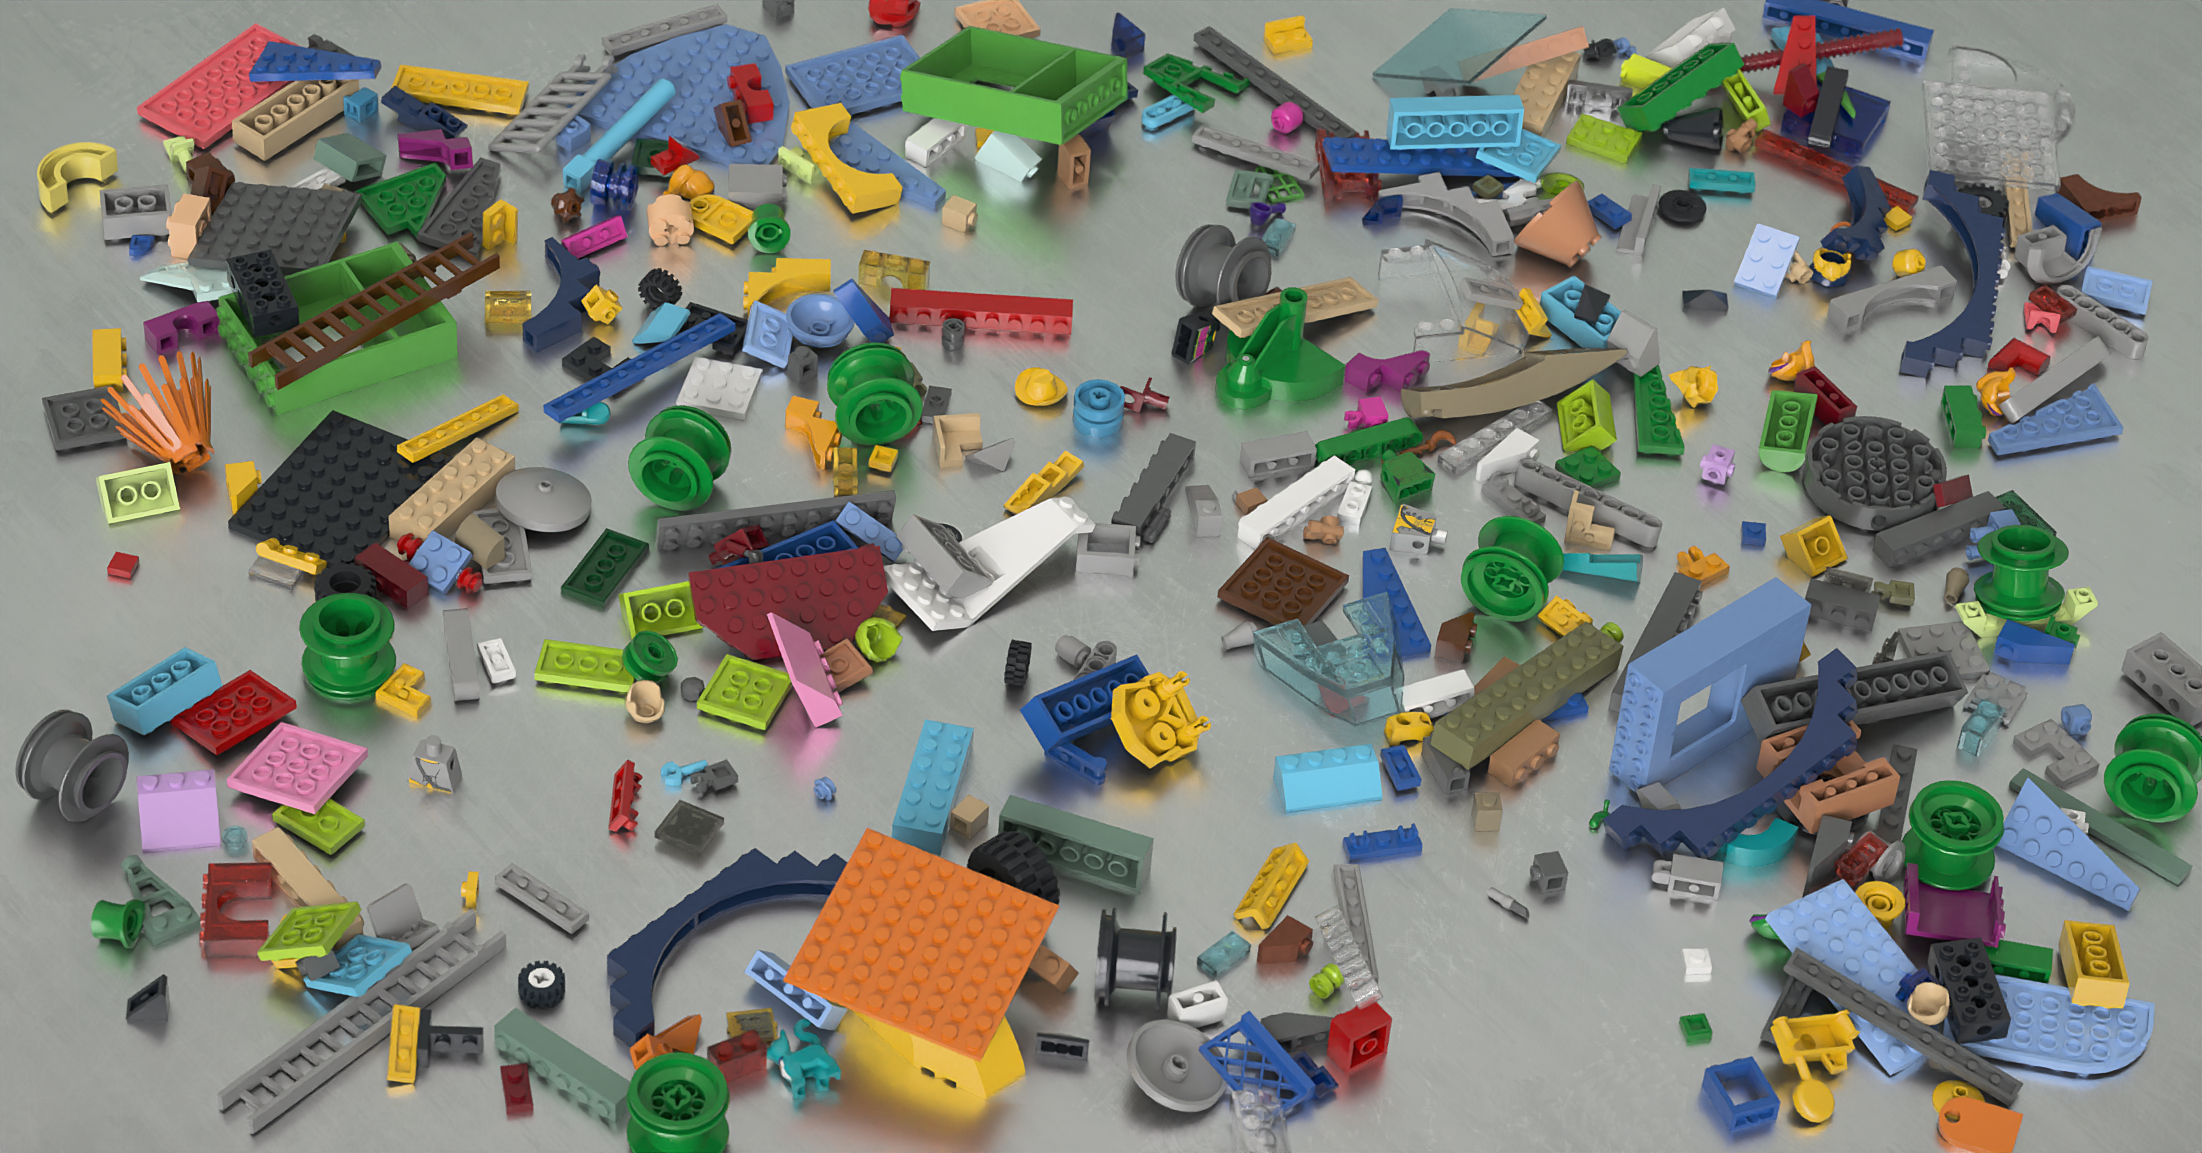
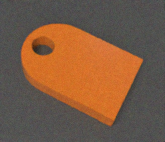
M1958 1097L1949 1100L1941 1108L1938 1118V1129L1948 1143L1975 1153H2012L2024 1114L1973 1098ZM1953 1114L1958 1117L1959 1121L1950 1123L1946 1120L1945 1116Z

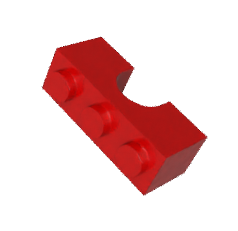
M756 63L730 67V76L727 77L728 87L733 90L734 101L741 99L748 124L773 120L774 102L768 89L761 90L762 76Z

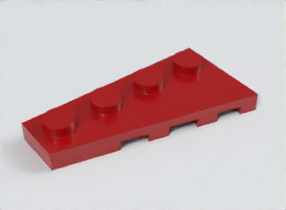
M1815 16L1793 17L1773 95L1785 94L1789 70L1802 63L1807 64L1816 84Z

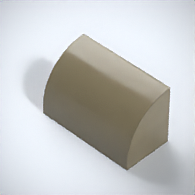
M474 513L466 517L456 532L455 543L470 551L473 555L472 559L486 570L504 560V537Z

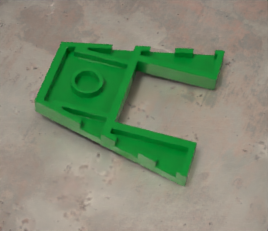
M1168 53L1145 65L1143 70L1145 76L1200 113L1213 108L1216 99L1188 87V84L1202 77L1234 93H1239L1248 88L1250 79L1244 78L1243 81L1233 78L1234 74L1224 72L1223 75L1212 72V67L1206 65L1202 67L1193 66V61Z

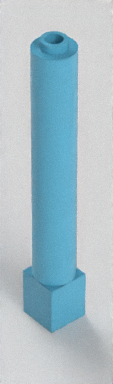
M659 79L583 156L577 154L562 169L564 186L574 188L576 192L582 194L597 179V172L675 95L673 83L669 80Z

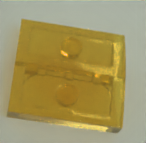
M485 291V323H524L531 319V291Z

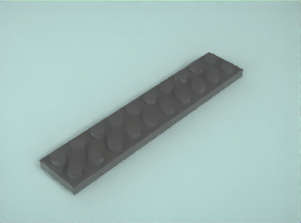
M895 490L660 518L658 519L655 542L657 548H663L667 551L674 550L677 546L687 545L690 548L698 547L701 543L711 542L714 545L742 528L758 524L766 538L771 537L772 534L780 533L783 536H790L796 531L805 530L806 532L830 521H835L848 502L854 504L879 523L885 524L892 520L896 494Z

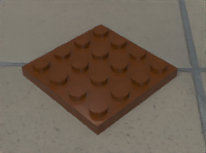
M1267 537L1218 590L1217 597L1296 635L1297 628L1312 624L1349 582V575Z

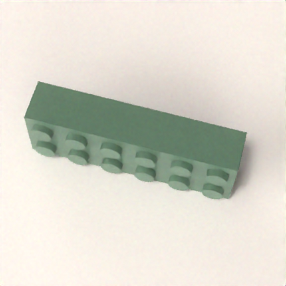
M1013 795L1009 796L999 815L998 834L1004 831H1013L1027 836L1030 842H1034L1038 846L1040 852L1043 851L1047 862L1054 868L1139 894L1150 875L1154 838Z

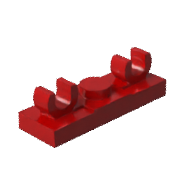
M627 760L614 774L608 829L617 832L622 825L628 830H633L638 824L634 819L639 815V812L630 809V805L634 801L635 794L642 787L638 783L643 776L634 772L635 763Z

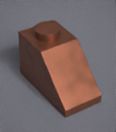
M1287 915L1259 944L1257 963L1297 962L1303 954L1307 955L1313 947V929Z

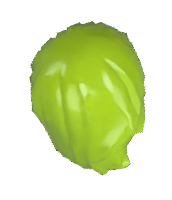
M876 617L864 620L855 634L856 644L863 653V656L876 663L890 659L896 653L903 639L894 623L884 618Z

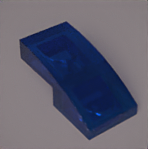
M1305 1050L1292 1057L1314 1082V1098L1319 1099L1338 1088L1339 1084L1323 1065L1318 1068Z

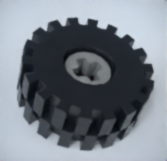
M1972 183L1971 187L1967 184L1963 186V189L1961 187L1958 189V192L1979 196L1978 206H1982L1981 213L2003 218L2002 227H2004L2009 209V200H2007L2005 194L2001 195V190L1995 191V187L1990 185L1988 188L1985 187L1986 184L1982 183L1980 186Z

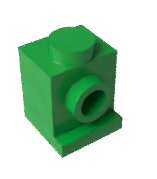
M2051 616L2044 633L2073 643L2075 648H2077L2080 635L2076 634L2078 628L2055 621L2056 617Z

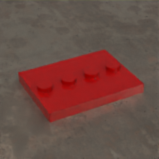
M249 670L218 688L210 696L199 700L191 708L177 714L171 720V724L215 755H219L297 709L295 699L252 670Z

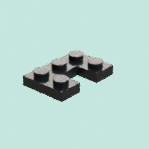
M689 302L685 309H688L691 314L676 336L721 313L735 323V331L713 342L712 349L734 355L744 341L748 320Z
M593 336L563 357L562 366L586 381H590L631 359L627 357L613 368L604 364L601 360L611 354V346Z

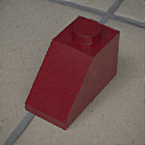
M1805 63L1789 70L1783 100L1785 107L1798 116L1803 117L1816 110L1819 97L1818 88Z

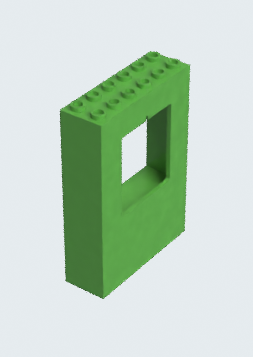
M973 26L963 29L902 69L900 81L902 82L901 101L903 111L1058 145H1063L1128 99L1127 58ZM980 80L1014 88L1006 91L973 83Z
M394 242L284 276L298 305L299 325L413 262L400 244ZM418 277L413 280L426 292L432 289L424 277ZM406 285L394 290L407 301L418 296ZM230 293L218 297L219 307L216 308L220 319V325H218L221 338L226 339L230 351L235 352L241 366L244 365L249 379L255 381L258 392L260 394L263 393L267 405L270 408L272 407L277 415L458 357L457 322L440 301L361 345L363 349L342 355L284 388L277 390L275 388V374L281 372V370L274 363L273 358L271 357L251 368L249 366L248 352L263 345L261 341L282 335L287 331L254 338L234 294ZM388 295L376 300L389 312L400 306ZM369 305L358 310L371 322L381 317ZM350 315L342 319L353 331L363 327Z

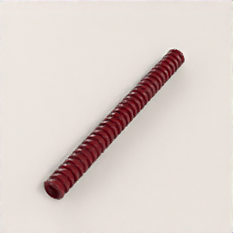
M1896 28L1894 31L1889 29L1888 32L1883 30V33L1877 31L1876 34L1870 32L1869 35L1865 33L1863 36H1850L1848 39L1843 37V40L1837 38L1836 41L1830 39V42L1825 40L1823 43H1820L1819 41L1816 44V59L1822 61L1823 58L1827 60L1830 57L1836 58L1838 55L1842 57L1843 54L1849 56V53L1853 55L1856 52L1861 54L1865 51L1867 53L1869 50H1882L1883 47L1889 49V46L1895 48L1896 45L1901 47L1903 44L1902 31L1900 28ZM1779 48L1775 52L1774 50H1771L1769 53L1764 51L1763 54L1758 52L1757 55L1751 53V56L1745 54L1744 57H1741L1744 66L1740 70L1744 74V72L1750 73L1752 70L1757 72L1758 69L1763 71L1764 68L1770 70V67L1776 69L1781 64L1784 50Z

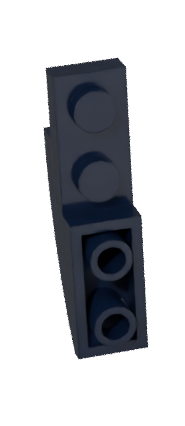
M397 86L391 88L381 99L383 105L399 114L397 119L399 122L419 132L442 129L445 139H454L468 126L433 102L427 106Z

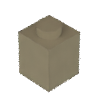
M1499 792L1474 793L1471 812L1474 831H1499L1503 811Z

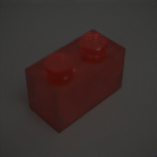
M753 1029L708 1046L707 1060L719 1068L724 1075L726 1083L765 1069L767 1066V1046L757 1031Z

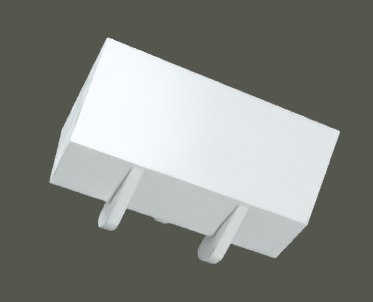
M1724 7L1693 18L1648 53L1646 58L1674 68L1709 43H1731L1732 36L1730 33L1735 30V27Z

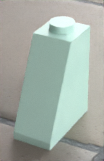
M998 131L991 133L975 156L977 161L1020 182L1027 176L1032 178L1038 172L1039 168L1037 166L1042 160L1018 136Z

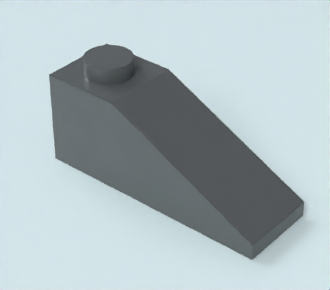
M1284 1012L1261 1018V1024L1282 1048L1290 1054L1328 1044L1331 1019L1334 1017Z

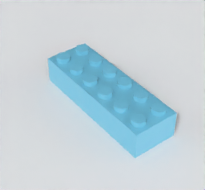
M1519 95L1390 98L1386 137L1390 149L1520 146L1524 107Z
M925 719L892 824V838L926 852L941 855L950 826L951 811L956 806L972 753L974 728Z

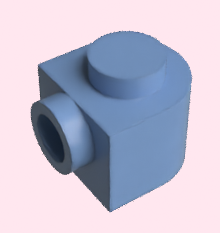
M2084 704L2062 708L2061 722L2069 735L2084 734L2091 729L2092 714L2090 709Z

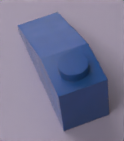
M853 279L848 280L833 290L858 328L871 343H883L894 336L889 317Z
M2007 619L1998 635L1994 654L2014 662L2069 665L2075 644Z

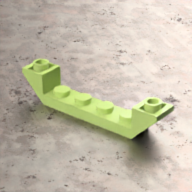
M2090 587L2067 589L2064 603H2062L2060 610L2053 616L2056 617L2055 621L2072 626L2098 606V601ZM1979 601L1958 603L1955 606L1963 623L1981 638L1998 636L2007 619L1984 613ZM2050 617L2034 621H2011L2039 631L2046 629Z

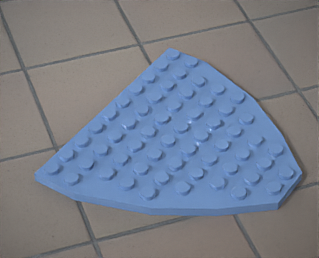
M725 24L678 36L629 55L613 66L618 67V71L615 74H611V80L577 114L591 125L609 130L659 79L669 80L675 87V95L633 136L634 138L668 141L669 136L687 144L701 158L727 166L729 164L773 165L778 159V149L782 146L784 147L790 101L781 65L766 36ZM756 63L762 76L761 90L768 89L774 102L773 120L747 123L752 142L730 147L718 128L713 107L734 101L733 90L729 89L727 77L730 76V67ZM589 81L585 84H595L597 81ZM576 93L575 96H583L585 93ZM568 104L566 108H572L574 105Z

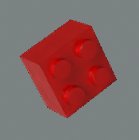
M1374 999L1365 1003H1359L1353 1009L1336 1015L1331 1019L1326 1054L1345 1074L1386 1054L1392 1024L1391 1016Z

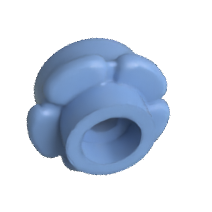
M826 776L814 781L815 787L813 790L817 797L831 800L832 795L836 793L834 783Z

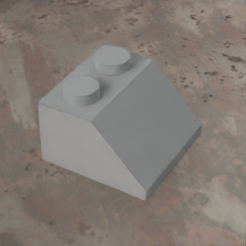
M1624 309L1607 339L1608 348L1627 349V354L1616 362L1624 366L1628 371L1641 377L1660 364L1657 328Z

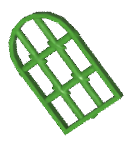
M1259 165L1256 168L1255 172H1259L1261 170L1262 173H1266L1264 169L1266 167H1262ZM1274 170L1275 173L1272 176L1274 178L1278 177L1282 186L1276 187L1273 183L1271 188H1269L1267 198L1271 204L1304 197L1303 191L1292 175L1279 173L1277 170ZM1287 175L1292 184H1286L1283 176ZM1290 187H1295L1299 194L1293 195ZM1286 189L1290 196L1282 197L1279 190ZM1275 191L1278 198L1273 199L1269 192Z

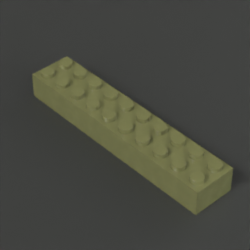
M1584 622L1436 721L1430 745L1467 770L1471 769L1501 748L1536 719L1543 720L1565 705L1568 699L1575 693L1584 692L1616 670L1619 666L1624 646L1593 625Z

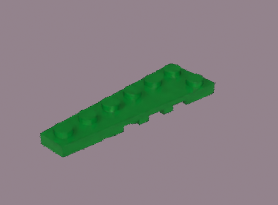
M1659 364L1641 377L1633 373L1638 452L1684 455L1685 446L1680 430L1676 426V417L1672 413L1670 399L1666 395V386L1662 380Z

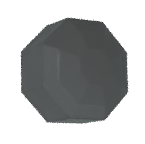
M697 677L685 678L681 682V695L689 701L698 700L705 689L703 680Z

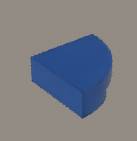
M132 235L129 256L141 255L151 250L155 244V236Z

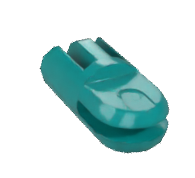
M599 402L560 422V424H605L611 416L610 408L607 404Z

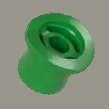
M763 204L757 207L752 214L748 238L751 244L760 252L774 254L781 251L790 240V227L785 221L783 210L779 206Z
M137 899L129 900L126 904L100 900L95 905L91 917L93 937L96 939H115L121 941L125 948H134L143 928L146 914L145 904Z

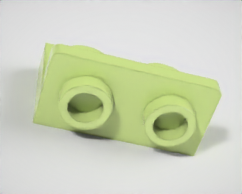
M783 146L778 149V165H783L784 169L810 184L823 176L818 165L813 162L812 157L806 151L797 146L791 150Z

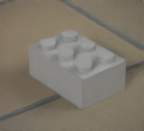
M168 184L99 190L104 240L131 238L132 235L163 236L170 234L169 229L166 227L168 217L172 216Z

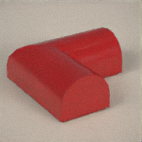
M2012 338L1989 360L1987 367L1998 372H2005L2009 368L2015 369L2017 366H2020L2038 376L2050 364L2051 357L2016 338Z

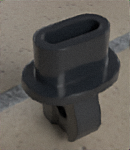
M1608 38L1596 43L1594 40H1591V43L1588 44L1589 47L1583 49L1586 59L1592 57L1600 59V57L1617 53L1613 41Z

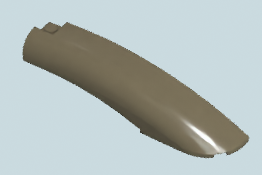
M1574 348L1524 352L1523 358L1489 374L1464 382L1442 386L1401 388L1402 405L1410 418L1431 416L1438 418L1465 417L1509 410L1548 398L1589 379L1625 356L1627 349Z

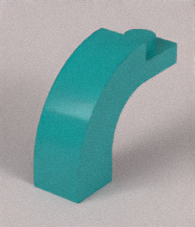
M1775 818L1766 831L1755 835L1740 833L1733 842L1726 843L1718 851L1725 853V862L1742 867L1771 865L1783 859L1795 845L1798 827Z

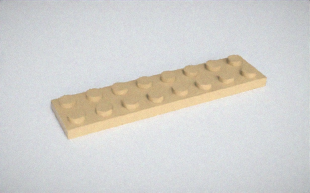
M1352 277L1300 287L1308 296L1305 323L1357 311H1365L1366 309L1377 307L1379 301L1378 298ZM1281 292L1214 306L1212 314L1222 324L1232 330L1236 336L1240 338L1247 337L1253 334L1264 315L1279 304Z

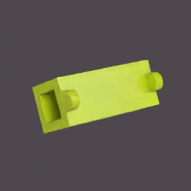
M1633 53L1628 60L1623 62L1620 78L1625 83L1644 89L1673 68Z

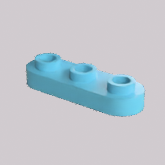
M1172 95L1145 108L1142 111L1141 121L1149 128H1156L1194 108L1177 96Z

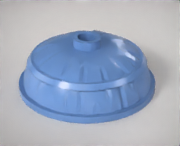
M809 294L799 297L788 306L786 312V321L793 336L801 343L815 348H829L838 345L846 339L855 324L838 298L827 294Z

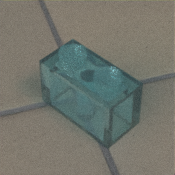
M1983 699L1962 726L1957 748L1979 758L1999 732L2005 709Z

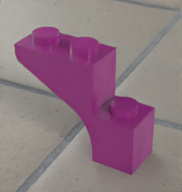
M442 129L397 134L399 156L401 158L439 161L447 164L451 170L473 168L472 146L468 137L445 139Z
M1420 350L1388 359H1375L1359 352L1346 363L1344 381L1366 393L1380 382L1401 393V388L1412 387L1422 375L1425 376L1430 369V353Z

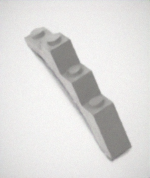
M1440 172L1418 176V183L1379 190L1378 207L1380 212L1399 208H1414L1436 212L1457 220L1472 230L1486 245L1491 257L1513 253L1514 236L1498 200L1476 204L1469 186L1447 190Z

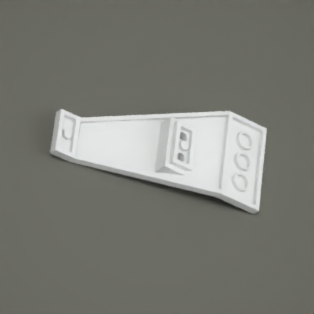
M1065 496L1050 498L959 542L993 581L991 586L963 599L954 596L949 598L940 592V586L927 577L926 574L928 572L915 562L883 566L886 583L932 631L969 627L1070 537L1078 533L1092 532L1096 524L1071 498Z

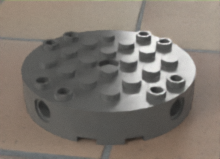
M1873 416L1844 418L1841 423L1826 425L1819 430L1818 435L1814 439L1812 438L1808 447L1803 480L1811 499L1833 518L1862 530L1884 531L1936 511L1938 506L1933 486L1934 484L1946 481V462L1940 450L1934 448L1929 443L1930 439L1916 429L1911 431L1901 427V422Z

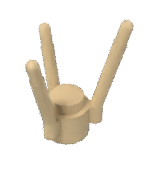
M1795 251L1793 256L1795 262L1790 267L1791 273L1787 272L1785 277L1792 283L1797 280L1800 284H1804L1811 279L1813 271L1807 266V263L1801 258L1799 253Z

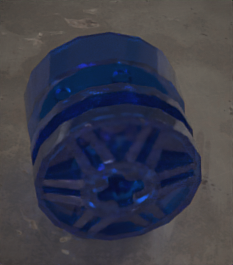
M598 159L591 180V205L607 208L613 198L615 209L619 210L622 205L623 210L630 211L638 192L637 165L630 164L627 169V165L621 163L616 172L613 161Z

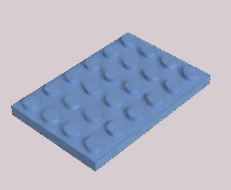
M899 35L786 65L785 73L812 109L842 103L848 113L852 115L901 101V70L920 57L905 37Z

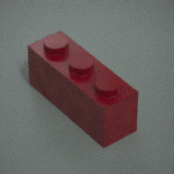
M1816 366L1797 373L1793 392L1818 394L1814 414L1825 425L1830 423L1835 425L1843 422L1844 418L1855 417L1857 405Z
M376 542L355 556L356 566H364L365 570L369 569L372 575L375 576L377 591L384 593L395 603H399L406 609H409L428 595V577Z

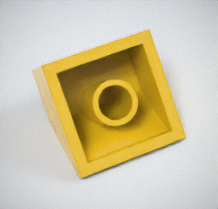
M1831 515L1814 518L1780 536L1788 558L1810 577L1816 576L1848 559Z

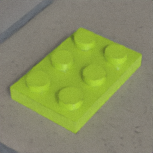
M1582 113L1568 134L1566 144L1627 163L1639 145L1643 133Z
M330 798L315 814L287 805H282L273 813V821L329 855H332L365 827V819Z

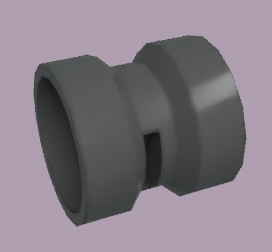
M955 318L945 320L942 324V346L951 351L961 349L964 345L965 324L963 321Z

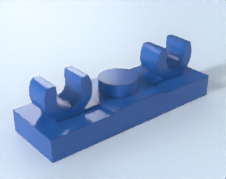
M1415 823L1411 824V828L1403 829V826L1400 825L1397 830L1372 833L1363 831V835L1357 836L1353 832L1350 833L1349 837H1344L1342 842L1349 862L1422 851L1423 846Z

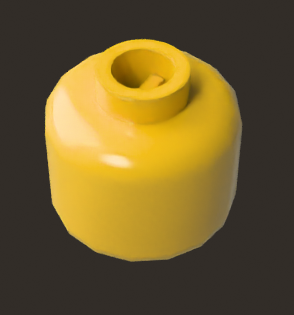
M1918 249L1901 250L1895 254L1892 268L1896 275L1902 278L1924 271L1926 261Z

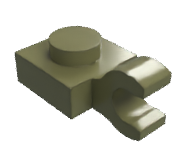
M1890 580L1889 584L1879 581L1874 582V591L1871 593L1881 595L1880 601L1889 598V603L1913 606L1915 601L1914 583Z

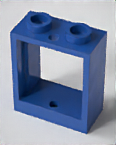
M1753 1056L1705 1068L1702 1087L1729 1132L1777 1119L1781 1101ZM1747 1077L1760 1099L1734 1105L1722 1083Z

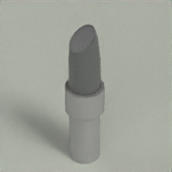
M1493 887L1488 890L1487 896L1501 903L1503 907L1529 918L1528 908L1518 903L1516 899L1503 894Z

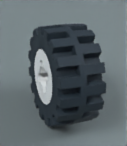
M535 961L534 965L529 963L527 968L523 967L521 969V973L518 975V994L525 1005L530 1004L531 1008L534 1009L536 1006H539V1009H544V1006H547L549 1009L553 1007V1003L558 1005L560 999L563 1000L565 974L562 972L561 967L557 968V964L552 963L550 965L549 961H544L543 963Z

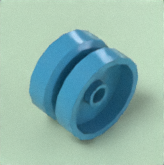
M1101 379L1088 380L1076 388L1072 417L1075 428L1085 435L1099 438L1117 433L1123 424L1125 405L1123 390L1117 384Z

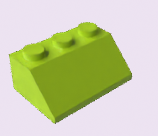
M1593 379L1557 402L1562 443L1565 451L1578 452L1593 446L1600 452L1617 441L1610 394Z
M689 581L618 594L622 618L631 640L638 632L645 630L653 631L663 636L703 628L695 620Z

